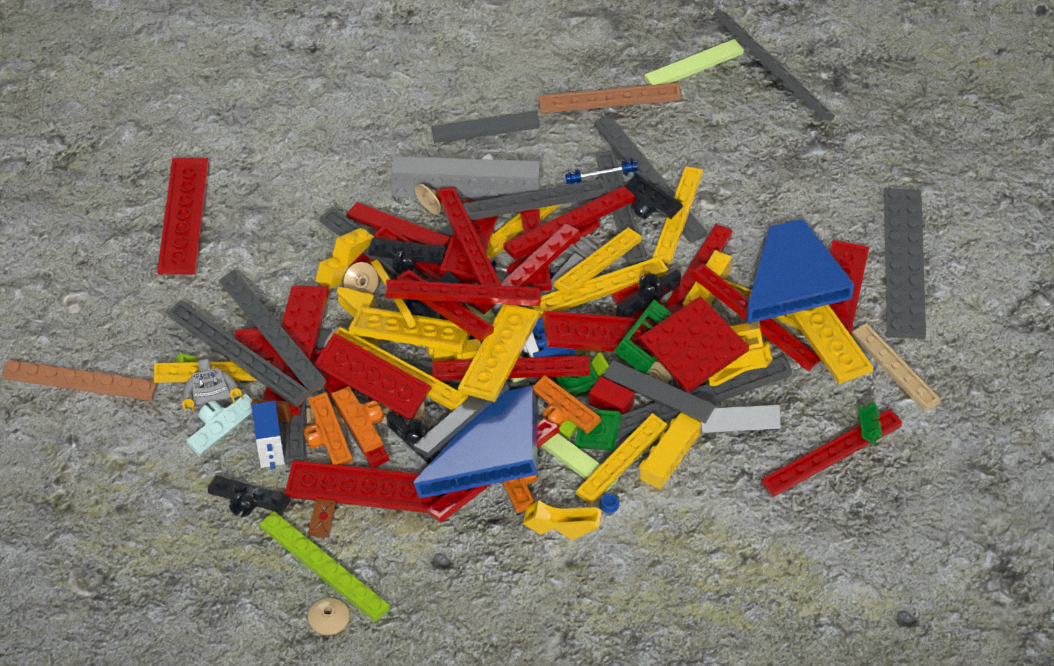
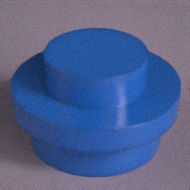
M606 494L600 499L599 507L605 513H614L619 509V500L613 494Z

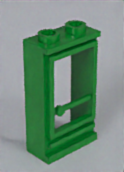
M653 300L614 352L635 367L636 370L646 374L655 363L656 358L649 356L629 339L641 323L649 329L653 328L644 321L647 316L657 323H661L670 317L672 313L656 300Z

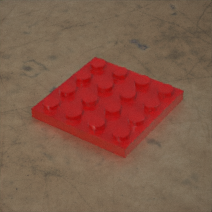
M701 296L639 337V341L687 393L749 351L747 343Z

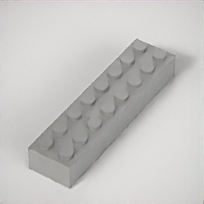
M393 156L391 170L393 197L417 198L414 187L418 183L427 186L429 189H434L436 192L437 189L455 187L459 198L468 200H487L540 190V161Z

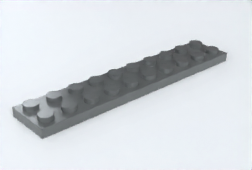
M885 188L884 230L887 337L925 339L926 316L921 190Z

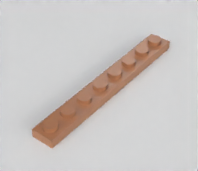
M679 83L541 95L539 96V106L541 113L680 101L681 92Z
M8 360L2 373L4 380L153 401L158 387L154 380Z

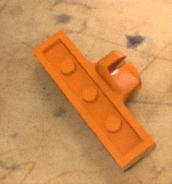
M544 375L533 386L534 393L548 404L542 411L543 419L546 418L559 427L564 422L571 421L587 434L601 422L600 416Z
M349 386L331 393L334 403L364 453L383 446L381 438L373 425L382 422L384 419L378 402L372 400L365 404H360Z
M327 392L308 398L315 417V422L305 426L303 429L308 446L311 449L325 446L333 465H345L353 462Z
M537 475L501 482L516 513L525 511L527 506L535 503L527 485L538 480Z

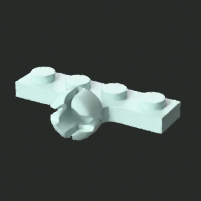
M245 393L243 399L240 397L227 408L221 407L215 400L208 402L209 406L204 405L198 414L199 418L205 423V426L187 439L186 444L200 457L252 415L250 404L252 399Z

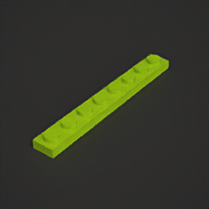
M275 511L259 523L260 528L375 623L390 610L388 603Z

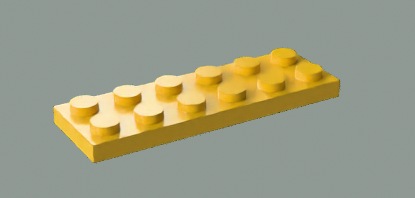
M502 305L492 324L494 332L482 342L458 387L459 393L493 402L496 401L540 318V311L516 305Z
M829 305L789 314L838 384L873 372L872 364Z
M360 306L349 327V334L450 350L452 352H462L470 336L469 333L449 320L412 315L416 325L409 328L400 312Z

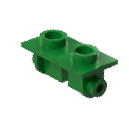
M869 403L866 408L858 405L861 435L864 440L877 445L876 440L880 439L882 435L881 424L877 420L880 418L878 406L875 403Z

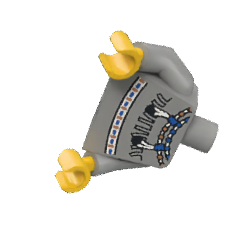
M209 359L198 361L200 372L192 374V378L187 380L183 391L182 407L183 412H185L187 407H191L192 412H194L195 407L208 405V402L212 400L217 402L232 400L235 403L234 398L240 396L243 399L241 390L238 389L236 382L226 372L220 371L219 368L211 370Z

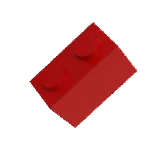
M603 377L599 378L589 392V405L599 410L618 411L623 415L628 413L634 405V392Z

